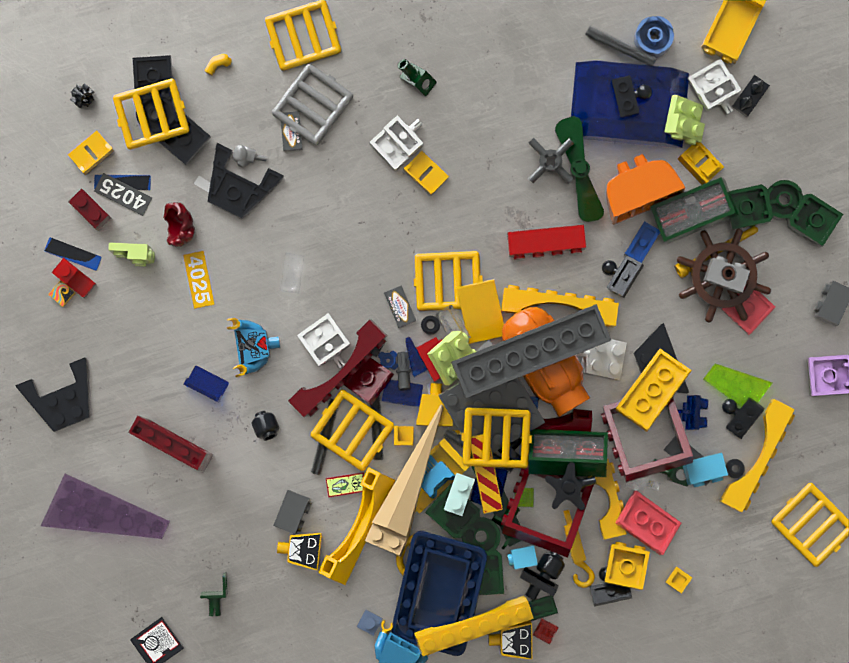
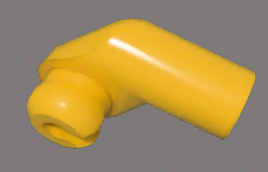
M227 54L214 56L207 65L205 72L213 76L218 66L228 67L232 59Z

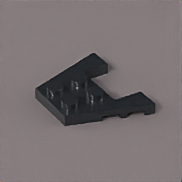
M217 143L208 203L243 219L284 178V175L268 168L260 185H257L225 169L233 150Z
M86 357L69 363L76 382L40 397L33 379L16 385V388L53 432L90 418L88 364Z

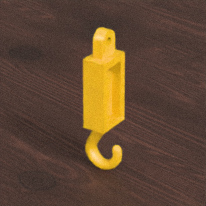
M569 509L563 511L566 525L563 526L566 538L572 524ZM577 531L570 553L573 563L585 570L589 575V579L586 582H581L578 579V575L574 574L573 580L577 586L587 588L593 584L595 574L584 562L586 557L579 531Z

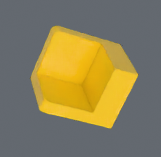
M394 426V446H414V426Z

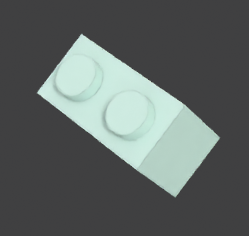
M456 473L444 510L462 516L475 479Z

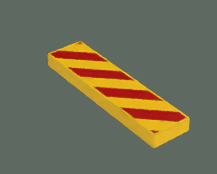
M483 434L472 436V459H482ZM490 446V459H493L492 451H491V446ZM474 466L483 513L503 510L495 467Z

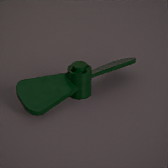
M575 116L562 119L556 124L555 133L561 145L568 138L574 143L565 154L571 164L570 175L576 182L578 215L584 222L598 221L603 217L604 209L588 176L590 165L585 160L582 121Z

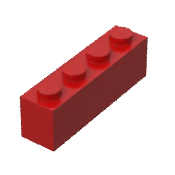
M584 225L507 232L509 257H514V260L525 259V255H533V258L544 257L545 253L559 256L563 255L565 251H571V254L582 253V250L586 249Z

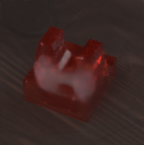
M541 618L533 636L550 644L559 627Z

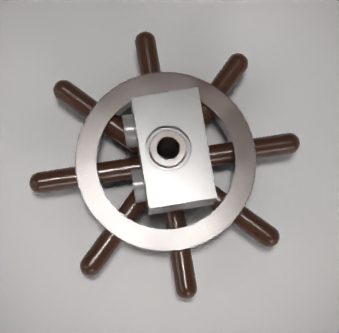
M740 228L735 230L731 243L722 242L716 244L712 243L708 232L702 230L700 236L706 248L696 257L695 261L682 256L677 258L679 264L692 268V287L680 292L679 298L685 299L696 293L701 300L709 304L705 321L708 323L712 322L717 308H730L734 306L741 320L746 321L748 315L742 303L750 297L754 290L767 295L771 293V288L757 283L756 264L769 258V253L763 252L752 257L744 248L738 246L743 234V230ZM728 251L726 258L720 257L717 252ZM735 254L744 261L742 263L735 262V265L732 264ZM710 255L711 260L709 266H707L703 262ZM700 271L706 273L702 282L700 280ZM712 285H716L712 297L705 291V289ZM724 288L727 289L730 300H720Z

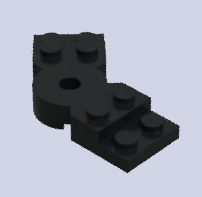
M171 55L132 58L134 89L173 79ZM170 88L158 90L169 129L181 127L177 112H175L170 102L172 99ZM151 93L141 95L140 98L151 134L162 133L159 119L151 118V113L156 110ZM136 112V118H137L138 123L140 124L139 119H138V115H137V112ZM187 115L188 133L159 141L163 147L185 165L190 162L211 138L208 133Z

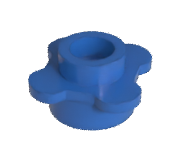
M395 351L390 353L380 352L378 354L382 366L387 369H397V353Z

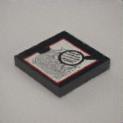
M160 617L130 639L146 663H165L184 649L163 617Z

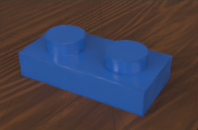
M644 221L624 255H628L642 263L658 237L659 229Z

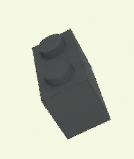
M832 281L830 284L826 283L822 291L824 297L822 301L817 302L814 311L816 312V318L833 326H838L849 303V287Z
M287 490L273 526L296 534L297 531L301 532L305 522L302 520L304 513L308 514L312 505L309 502L310 498Z

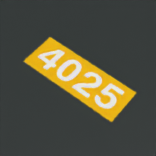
M204 251L183 255L194 309L214 305Z

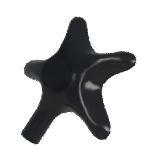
M573 462L568 464L562 478L545 477V481L556 490L552 503L553 509H557L563 501L569 500L578 509L584 510L585 504L581 499L580 491L586 486L597 484L595 476L577 479Z

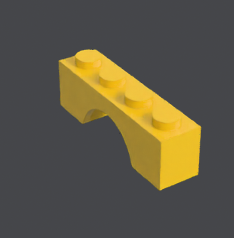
M607 459L606 477H595L596 485L602 487L609 498L608 511L604 517L598 520L603 540L627 534L623 528L615 523L624 509L622 499L618 500L617 492H620L618 482L613 479L612 474L615 473L613 462H609V459Z

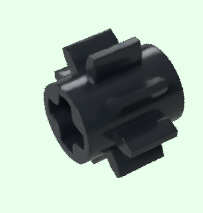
M85 83L82 86L76 85L71 91L72 98L70 100L79 108L82 105L89 107L92 101H94L92 95L94 91Z

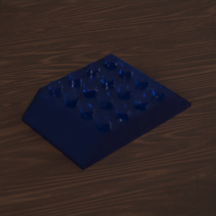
M597 60L576 62L571 117H578L582 121L583 139L683 148V140L671 138L672 135L664 131L672 95H679L687 99L689 82L687 78L689 73L671 67H651L649 65ZM631 76L634 91L640 85H649L652 89L651 97L646 100L636 98L640 114L621 118L612 80Z

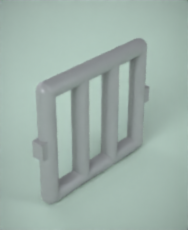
M307 64L275 106L272 115L289 126V130L295 134L297 132L314 145H318L351 101L353 94L335 81L336 79L330 74L327 76L312 64ZM310 73L344 96L338 105L304 82ZM298 88L332 111L327 120H324L292 97ZM287 103L321 126L315 136L281 112Z

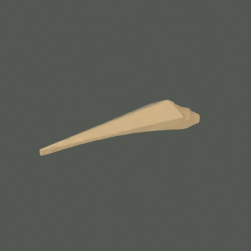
M442 404L439 406L373 519V524L365 539L367 543L400 557L410 536L426 467L444 408Z

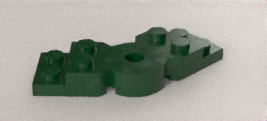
M789 180L777 181L768 189L760 184L730 191L739 214L729 218L732 230L767 224L772 218L787 220L790 229L823 247L844 215L813 194L803 195L801 188ZM781 195L786 196L788 204H781L779 197Z
M450 483L425 513L453 538H462V542L481 547L486 551L487 563L479 595L504 594L502 555L496 550L501 539L500 530L491 519L480 517V509L469 499L462 516L444 510L452 487ZM478 531L486 533L487 538L484 542L476 540V533Z

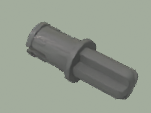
M398 352V370H396L399 382L398 390H410L409 373H411V369H409L408 352Z

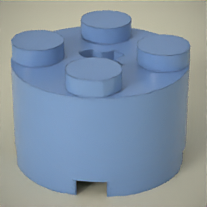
M661 16L643 19L634 35V44L637 49L639 48V50L641 49V51L649 53L653 58L664 55L670 49L674 40V31L671 23ZM654 34H656L657 38L654 40L651 39V35L653 36Z

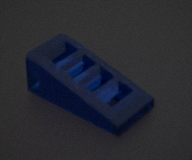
M407 337L405 342L412 374L416 378L427 372V368L410 337Z

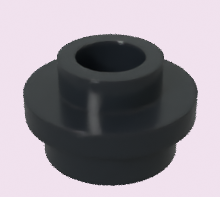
M426 316L421 322V328L424 333L433 335L439 331L440 322L435 316ZM433 322L434 328L429 329L427 323Z
M732 459L726 464L729 477L739 478L743 475L745 467L742 461ZM733 465L738 466L739 469L737 472L732 471Z

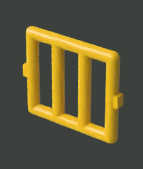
M325 0L316 1L265 18L271 39L269 42L271 48L275 51L279 67L282 71L341 52V46L335 31L337 27L335 21H332ZM320 8L333 46L323 51L310 11ZM303 14L315 52L307 56L303 55L292 17ZM285 20L297 58L288 62L285 61L274 26L275 22Z
M168 79L113 96L119 118L117 123L119 128L122 129L125 143L129 150L189 132L184 112L186 108L184 101H181L174 79ZM168 87L170 88L181 126L172 130L169 129L158 91ZM148 93L152 95L162 133L152 136L140 98L141 95ZM133 98L144 138L135 141L132 139L122 101Z
M477 251L416 254L414 287H416L417 309L419 311L461 309L456 288L462 286L461 260L472 259L473 284L483 282L482 275H480L479 253ZM441 260H453L455 302H443ZM422 261H434L436 303H424Z
M342 389L338 392L328 409L325 408L322 412L323 416L311 432V437L360 471H364L376 453H379L383 448L382 444L393 430L394 423ZM345 399L353 406L331 439L328 440L320 433L342 400ZM361 410L369 415V417L346 451H344L336 444L355 415ZM376 420L385 428L361 462L353 457L352 454Z
M466 408L464 433L461 434V440L463 441V465L527 468L529 443H532V435H530L531 412L518 409ZM472 415L484 416L482 459L471 458ZM492 416L503 417L501 460L490 459ZM511 417H523L521 460H509Z
M808 483L794 498L791 497L786 502L787 505L772 519L771 523L814 567H819L833 552H837L841 548L840 545L849 537V519L813 483ZM811 492L819 501L788 530L781 521ZM825 506L832 515L802 544L795 535ZM839 520L846 529L816 558L808 549Z

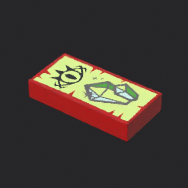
M364 472L326 478L328 497L362 492L363 486L360 484L364 477Z

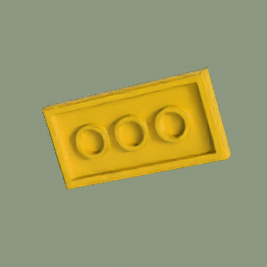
M659 349L615 410L648 432L692 370Z

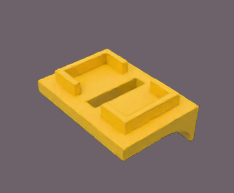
M96 130L71 151L68 156L86 175L114 150ZM86 146L98 157L96 161L85 149Z
M701 142L691 145L678 158L681 164L701 185L708 183L724 168ZM706 156L708 159L697 168L695 165Z
M422 150L403 168L430 196L449 178ZM431 166L433 169L420 181L419 178Z

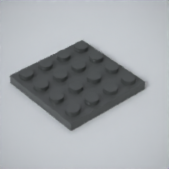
M519 378L467 399L459 383L439 394V398L461 434L464 433L466 408L529 410L531 412L530 431L545 423ZM472 415V436L483 434L484 416ZM492 416L491 451L494 453L502 448L503 417ZM511 417L510 443L522 436L523 417Z

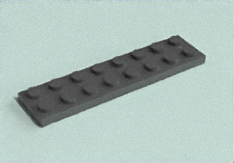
M596 304L452 361L451 364L467 399L610 342L611 338Z

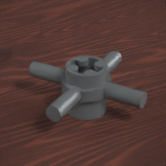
M535 138L529 142L540 155V167L528 177L532 183L546 171H556L568 184L573 180V177L562 167V155L574 144L569 138L557 150H545ZM548 156H555L554 161L556 164L554 166L546 164Z

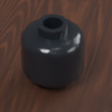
M260 411L255 414L251 424L257 438L267 441L276 437L279 431V424L275 415L266 411Z
M551 551L550 553H544L536 566L540 572L539 576L546 581L558 579L565 567L564 558Z

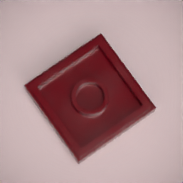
M370 358L366 363L362 361L358 365L360 369L352 377L348 375L345 378L346 383L344 386L372 405L394 374Z

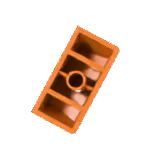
M641 154L633 159L636 165L633 169L629 168L627 161L617 165L618 175L609 181L606 190L607 204L613 225L651 210L650 206L684 193L685 186L668 162L664 160L648 162L645 156Z

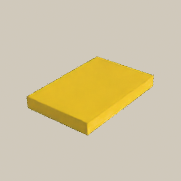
M494 279L456 287L466 334L469 337L468 343L471 344L502 337L504 322Z

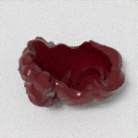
M167 203L163 217L168 223V237L166 241L168 245L182 247L184 243L190 242L195 234L192 215L182 203Z

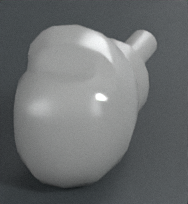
M238 145L233 153V159L238 162V166L246 167L249 162L253 163L254 159L266 161L267 157L256 155V150L243 145Z

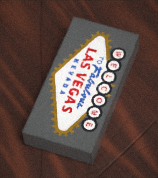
M299 111L284 112L286 116L300 125ZM281 121L283 151L303 150L301 135L289 130L290 127Z
M402 285L384 292L398 328L416 321Z

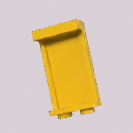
M724 0L701 46L704 52L711 56L717 55L721 57L725 63L735 64L766 0Z
M444 438L431 450L430 455L438 463L443 461L455 475L456 473L463 474L470 467L463 465V458ZM448 480L437 490V496L434 499L421 488L415 512L417 511L420 514L454 480Z

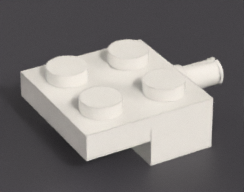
M722 59L717 60L687 78L706 111L722 105L726 115L734 111L728 100L740 92L741 89L733 75L727 70Z
M397 115L369 143L396 171L423 146V142L415 134V131L423 124L417 119L411 126H408Z
M329 313L297 335L319 367L331 360H334L339 369L342 368L341 364L345 366L346 363L342 360L340 354L351 344Z
M611 339L610 342L577 354L576 356L582 357L583 374L620 380L627 342Z

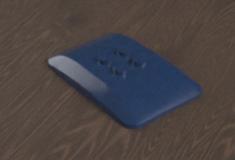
M416 532L411 540L391 632L409 643L418 645L414 635L415 632L474 617L487 563L486 551L481 547L429 532ZM468 641L440 650L439 652L460 656L465 652Z

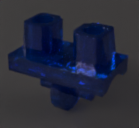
M687 395V402H683V410H678V413L682 414V422H686L685 430H699V428L707 427V417H700V410H707L708 399L701 398V395Z

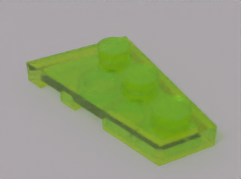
M716 363L703 378V380L727 398L733 399L739 407H742L749 397L758 403L773 383Z

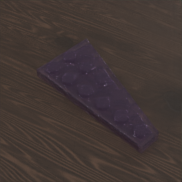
M64 474L41 526L163 539L170 521L75 477Z

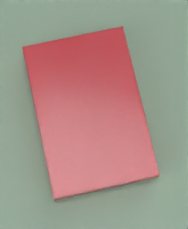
M637 490L633 491L615 522L660 556L664 555L681 525L680 521Z

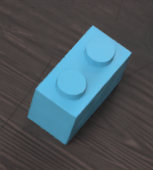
M722 453L694 459L693 463L683 465L687 485L693 484L694 488L705 485L704 481L712 480V483L722 481L723 476L728 475Z
M534 545L510 549V554H507L509 565H513L514 569L538 565Z

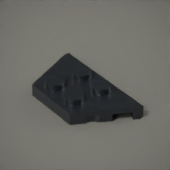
M664 323L633 353L640 373L644 371L659 349L677 360ZM685 381L678 389L677 393H689Z

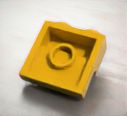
M622 542L611 544L604 583L643 590L650 552L645 551L646 548L642 546L630 548L626 547L627 544Z

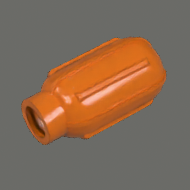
M529 307L513 315L503 325V341L555 320L541 308ZM576 355L523 376L535 397L550 403L558 417L590 399L582 385L584 380L583 367Z

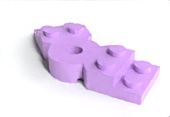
M848 355L808 358L811 396L849 394Z

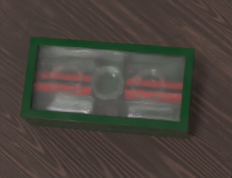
M722 177L650 206L665 243L673 242L739 215L727 183Z
M541 429L530 431L532 443L529 444L528 474L564 475L568 464L573 462L575 464V476L606 477L608 432Z

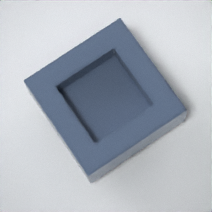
M365 610L357 627L374 636L383 618Z

